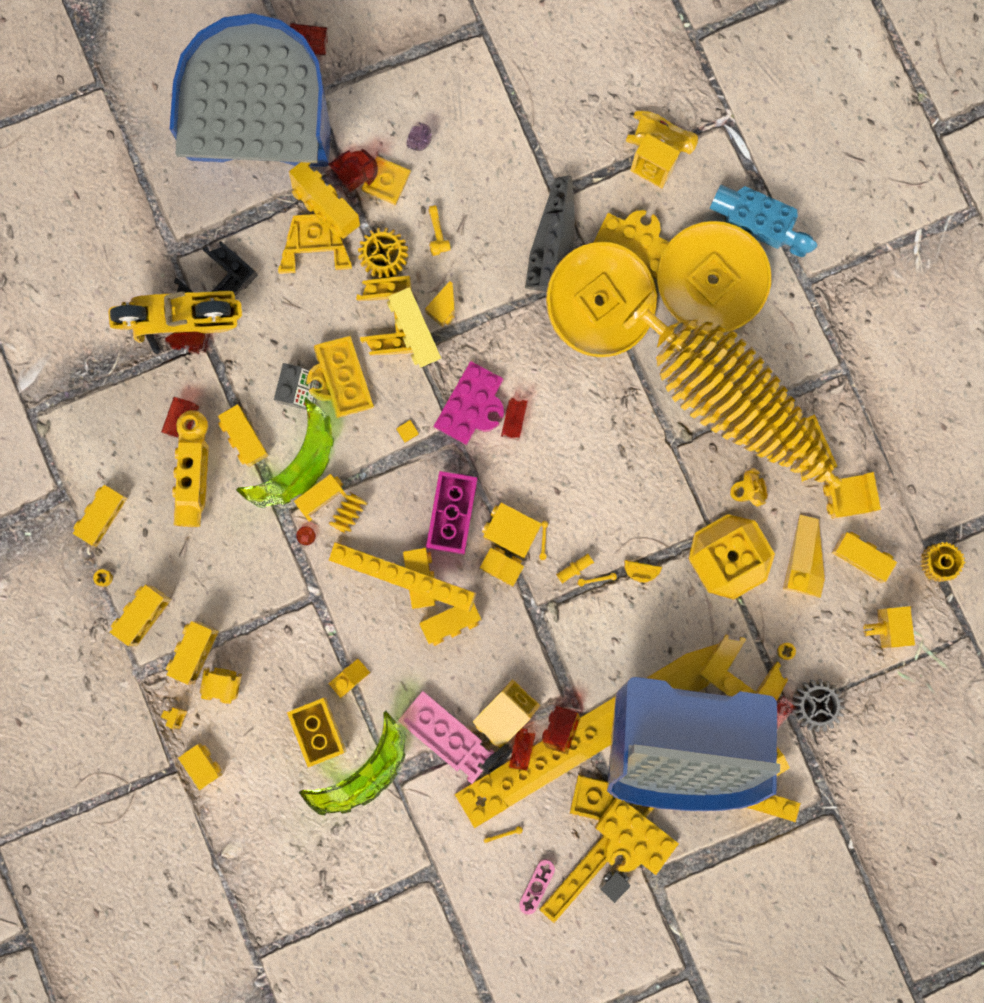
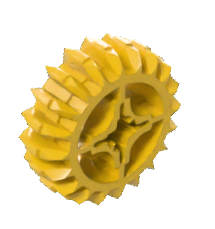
M386 227L384 232L377 228V233L375 234L371 230V236L364 235L366 242L360 241L362 247L358 248V252L361 253L358 255V259L363 260L360 263L361 266H366L365 271L367 273L371 271L373 277L378 273L380 279L383 277V274L390 278V272L396 276V269L402 271L401 265H406L407 261L405 259L409 258L408 253H406L409 250L408 246H404L406 240L401 239L400 233L395 235L394 229L388 233V228ZM380 240H388L393 242V244H383ZM375 243L376 250L372 253V256L368 257L369 249ZM380 248L386 252L387 259L383 254H380ZM399 249L398 256L392 263L390 257L395 253V250ZM381 261L384 262L386 266H378L373 264V262L377 263Z

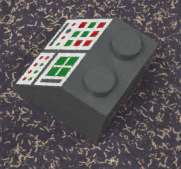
M283 363L274 401L278 404L314 412L317 399L309 393V389H319L321 383L313 380L310 384H306L307 375L310 370Z

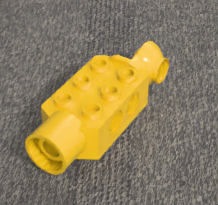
M190 410L181 414L176 424L179 436L178 448H175L177 467H174L173 472L174 478H176V486H173L172 496L175 498L173 525L201 527V514L206 505L209 447L205 441V434L207 433L208 422L201 412ZM190 421H195V427L188 430L187 424ZM193 461V465L189 468V464ZM192 480V484L187 487L188 482Z

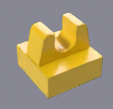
M172 707L171 711L163 710L161 718L167 720L166 727L181 729L187 711Z

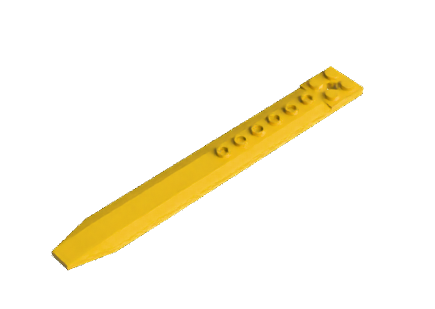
M718 644L686 653L646 678L666 681L674 689L699 692L707 687L710 682L698 673ZM616 696L509 760L493 772L486 774L473 782V784L455 793V797L474 829L611 745ZM478 796L487 799L484 806L476 804Z

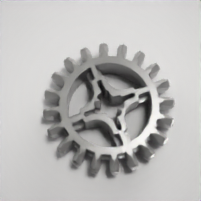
M818 679L817 684L814 680H810V686L804 682L803 687L805 690L800 687L797 688L801 694L793 695L798 701L792 702V705L797 706V709H793L792 712L799 713L795 717L796 720L803 719L800 724L801 726H805L808 723V730H812L814 727L815 732H819L820 727L823 731H827V725L833 729V721L838 724L840 723V720L836 717L844 716L839 711L840 709H845V706L840 705V702L845 700L844 698H838L842 693L841 691L834 692L837 687L836 685L830 686L829 681H825L823 684L822 679ZM816 689H821L825 691V693L823 695H820L818 698H815L814 696H811L809 694L810 692ZM829 697H831L833 703L832 712L827 706L830 700ZM805 698L810 705L809 710L807 711L808 714H806L804 710ZM814 701L821 702L822 709H815ZM819 713L827 716L823 721L815 722L811 720L813 716Z

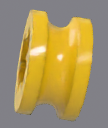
M104 569L97 570L93 576L94 583L102 587L109 586L113 580L111 572ZM100 574L107 575L105 577L106 582L99 581L101 579Z
M782 643L777 648V654L783 660H790L796 655V648L791 643ZM784 646H787L786 648L791 649V651L789 652L790 656L786 657L787 655L782 654V651H784Z

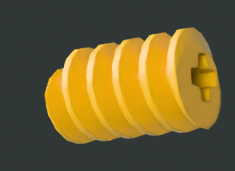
M349 492L351 495H344L347 502H340L343 509H336L340 515L332 516L336 522L329 521L328 523L346 534L345 531L352 532L349 524L356 525L353 518H360L357 511H364L360 505L368 504L365 500Z

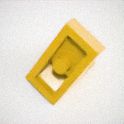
M358 658L328 684L342 698L366 678L370 671Z

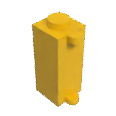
M330 474L294 500V503L310 522L312 521L310 517L312 514L339 494H342L343 497L346 495L341 488L344 484L338 476L333 477Z

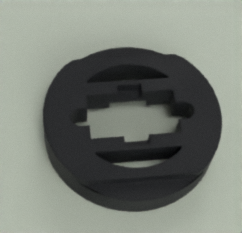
M505 744L484 762L482 769L486 774L493 772L510 756L513 749L508 744Z

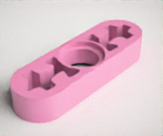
M543 859L537 864L520 899V910L524 914H532L536 911L554 874V865L548 859ZM549 864L551 871L546 872L544 878L547 879L546 882L540 877H535L536 874L541 876L543 871L540 868L541 866ZM539 881L542 883L543 888L540 892H534L531 889L533 882ZM530 892L533 896H537L538 899L536 900L533 897L531 902L533 908L529 907L527 910L523 902L529 901L530 895H527V893Z

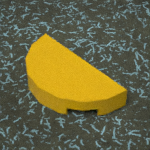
M624 560V568L627 575L639 583H647L654 580L662 569L660 566Z

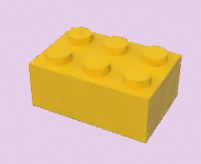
M647 133L635 152L630 171L663 189L674 170L680 151H678L676 146L672 144L667 145L662 142L658 136Z
M146 584L140 586L134 594L136 596L134 600L128 602L123 608V615L120 619L116 618L111 625L112 629L109 633L127 646H138L172 600L154 586Z
M191 621L190 624L187 623L182 632L184 637L181 642L177 643L174 652H176L173 660L170 659L167 664L166 670L168 672L166 676L187 685L195 684L219 630L198 621Z
M326 697L287 712L308 768L347 752Z

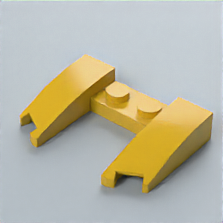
M410 275L363 280L362 284L366 285L362 295L357 294L356 300H389V296L409 287L412 292ZM394 311V317L397 319L398 317ZM396 322V333L360 337L362 344L367 342L372 350L369 352L370 356L413 353L411 347H406L402 338L406 335L403 329H398Z
M725 634L698 674L728 696L733 697L741 691L769 695L777 701L788 681V678H783L778 669L781 667V664L776 661L756 691L727 671L745 643L746 638L739 637V641L731 640L729 635Z

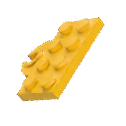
M646 210L635 211L626 220L607 213L594 242H610L631 250L644 262L651 276L657 279L660 258L669 244L668 241L659 237L661 229L657 217L653 214L650 218L651 223L645 226L641 223L640 219L646 215Z
M351 336L314 345L313 348L319 364L314 365L309 371L306 384L317 380L321 383V388H311L309 393L318 400L331 401L336 418L373 409L374 406Z
M617 798L614 799L594 827L609 839L605 845L604 853L611 866L615 863L616 856L623 855V862L615 868L621 872L635 870L642 864L653 874L657 875L679 845L677 841L627 802Z

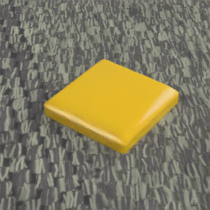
M411 420L396 428L404 443L419 435Z

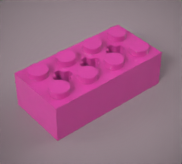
M439 471L426 544L427 549L465 555L477 477ZM454 490H458V494H460V497H457V499H453V496L450 495L451 492L454 493ZM454 509L457 516L450 518L447 511ZM447 528H451L452 532H454L450 537L443 533Z

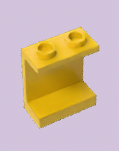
M874 472L842 478L841 485L836 489L831 487L827 481L824 482L823 493L828 499L826 509L828 515H831V519L881 510Z

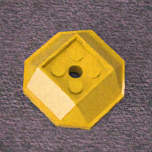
M727 514L693 534L688 560L707 593L734 600L767 581L775 553L755 520ZM729 551H733L736 554L734 562L730 561L727 557Z

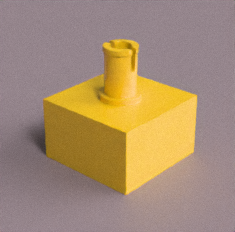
M911 606L877 609L878 623L863 625V629H872L871 631H864L865 636L880 635L881 648L915 646Z

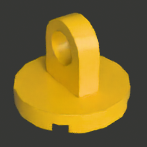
M755 468L746 470L744 480L735 483L731 487V497L738 502L750 500L756 507L765 505L768 492L765 481L758 476L760 472ZM742 487L744 494L738 497L737 490Z

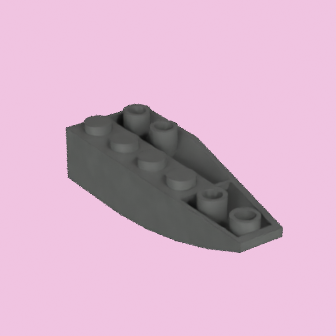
M570 175L554 179L530 251L525 284L526 289L547 292L548 283L555 267L562 258L574 250L575 211L573 184Z

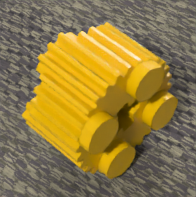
M941 542L927 547L928 549L922 552V561H920L922 563L920 566L923 567L922 571H925V576L930 580L934 579V581L938 582L951 581L957 578V575H960L959 572H962L961 568H964L963 565L966 563L964 562L965 558L961 550H957L958 547H954V544L951 545L948 542ZM940 560H944L945 564L941 565Z

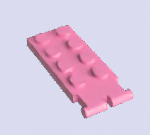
M424 691L420 693L398 720L399 723L456 771L461 769L468 775L467 780L471 784L483 771L478 764L480 762L484 764L495 753L493 749L490 751L485 749L480 744L482 742L480 738Z

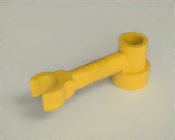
M429 206L428 211L436 240L429 242L431 255L437 256L442 252L451 251L449 240H444L437 206Z

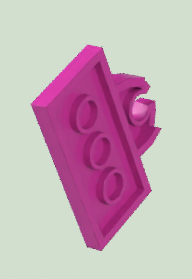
M470 361L433 427L466 446L476 429L482 432H491V430L497 428L500 424L497 421H490L488 415L491 412H497L500 418H504V407L500 399L495 396L504 379Z

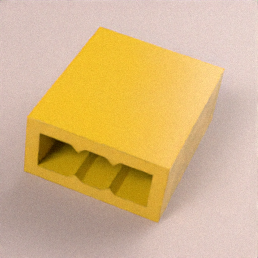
M500 503L499 506L495 505L491 513L493 519L490 523L486 522L482 533H484L483 538L524 559L542 523L503 503Z

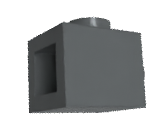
M616 870L613 872L608 871L602 878L603 882L599 888L616 903L630 888L631 885L628 882L630 878L621 871L619 873Z

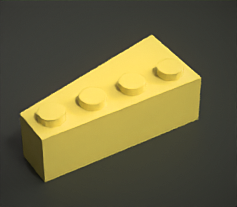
M410 287L389 296L387 305L390 311H395L398 317L395 319L398 329H403L406 335L402 337L406 347L412 348L414 354L411 355L414 364H419L421 368L441 359Z

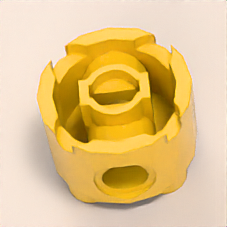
M210 667L204 668L199 691L201 698L205 700L216 698L220 699L221 703L231 704L232 700L238 699L242 674L240 673L236 676V671L214 667V671H210Z

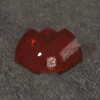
M363 148L360 151L354 152L348 150L328 164L340 183L350 192L364 182L370 186L378 173L376 160Z

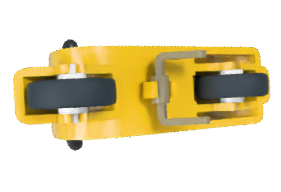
M232 291L141 295L131 298V302H122L121 306H113L108 311L111 328L126 330L127 334L133 332V339L138 343H143L146 336L155 354L160 353V348L153 334L192 331L221 333L235 329L237 327V320L242 317L241 302L235 300V294Z

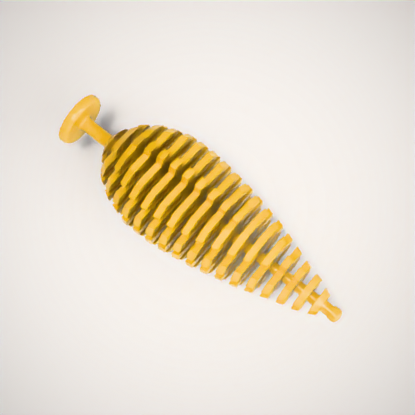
M654 290L648 293L626 318L622 326L630 329L639 319H642L660 335L656 348L665 340L667 341L663 350L658 353L656 360L658 367L668 359L659 375L662 381L668 378V383L665 384L668 392L673 388L675 389V393L671 397L674 402L681 398L684 401L680 404V407L684 411L689 407L693 408L689 414L695 419L699 415L704 416L700 419L702 425L706 426L710 422L714 423L710 427L712 431L717 433L719 430H723L724 432L721 434L723 438L728 440L734 437L733 443L736 445L745 444L744 449L750 452L753 450L757 452L754 455L760 458L767 455L766 458L769 459L767 461L772 463L779 461L778 464L783 467L791 466L790 471L794 473L803 471L802 476L808 479L818 473L819 476L814 481L822 483L826 480L834 489L838 488L842 480L832 473L834 470L832 462L826 465L824 463L829 459L827 451L824 450L817 454L822 449L821 441L814 440L816 433L814 430L810 431L808 429L809 423L806 417L801 418V408L799 406L794 407V398L792 396L786 397L787 388L784 385L779 387L778 383L781 381L779 377L774 375L770 378V373L773 372L770 366L767 365L762 369L764 359L761 356L753 361V355L756 354V350L751 346L748 350L744 351L745 348L743 347L747 345V342L741 338L735 343L734 338L737 337V333L734 331L723 335L726 327L718 325L710 331L713 322L705 321L691 333L690 331L695 328L698 323L696 321L699 319L687 321L677 333H674V328L680 322L667 326L649 310L657 298V293Z

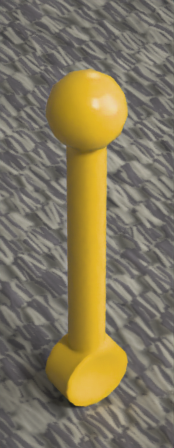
M545 520L541 522L543 530L539 559L542 561L547 558L545 544L546 528L549 524Z
M611 573L608 576L587 580L579 579L577 584L584 586L587 583L616 580L617 574Z
M518 826L515 830L485 838L483 841L488 843L515 833L521 834L523 828Z

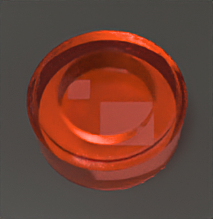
M304 526L297 531L296 538L300 544L309 546L315 542L316 533L311 527Z

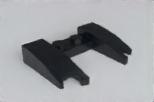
M219 241L221 247L210 251L208 246L204 247L202 250L228 273L211 292L232 291L236 296L243 287L246 289L258 276L254 269L222 241ZM177 277L175 278L174 284L179 285L177 292L194 293Z

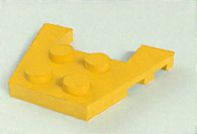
M317 214L296 215L292 217L287 242L278 268L279 274L296 273V253L334 251L335 270L352 269V264L341 237L335 235L326 223L323 224L318 219Z

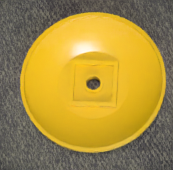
M701 222L682 230L666 246L658 265V290L667 310L683 325L689 320L699 319L696 321L698 323L693 330L703 322L708 321L713 322L710 331L721 325L726 327L723 333H727L749 323L763 308L771 288V268L762 246L744 229L726 222ZM708 276H716L718 283H709Z
M610 242L589 243L572 250L555 267L546 292L547 313L557 335L573 350L592 357L616 356L634 347L649 330L650 326L642 319H639L630 329L624 328L622 324L652 290L656 292V288L647 266L631 250ZM597 295L603 297V303L600 306L595 303ZM657 298L649 308V310L654 315L656 311Z

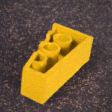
M300 162L289 171L293 196L297 200L304 202L305 207L310 212L313 211L317 214L318 219L323 224L326 223L335 235H339L342 239L346 238L360 226L359 215L342 197L338 199L335 189L330 184L328 186L325 185L321 178L322 175L317 170L313 172L309 166L310 163Z

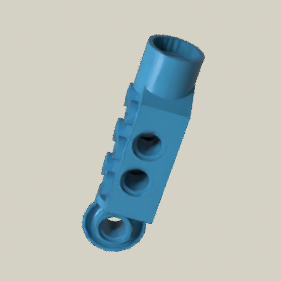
M720 184L709 209L725 215L726 223L744 229L756 240L776 249L783 245L790 246V252L799 257H805L807 253L814 251L818 247V244L810 235L804 232L792 231L798 217L796 208L746 186L739 191H735Z

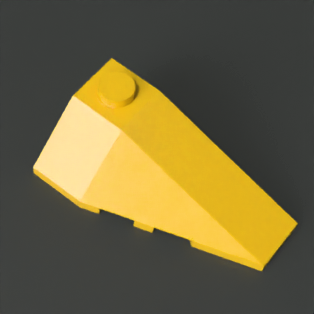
M799 515L783 589L821 598L825 575L819 519Z

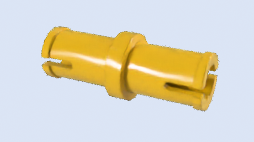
M587 553L574 563L573 561L570 562V565L556 573V576L564 584V582L576 574L577 576L580 575L582 570L594 564V562Z

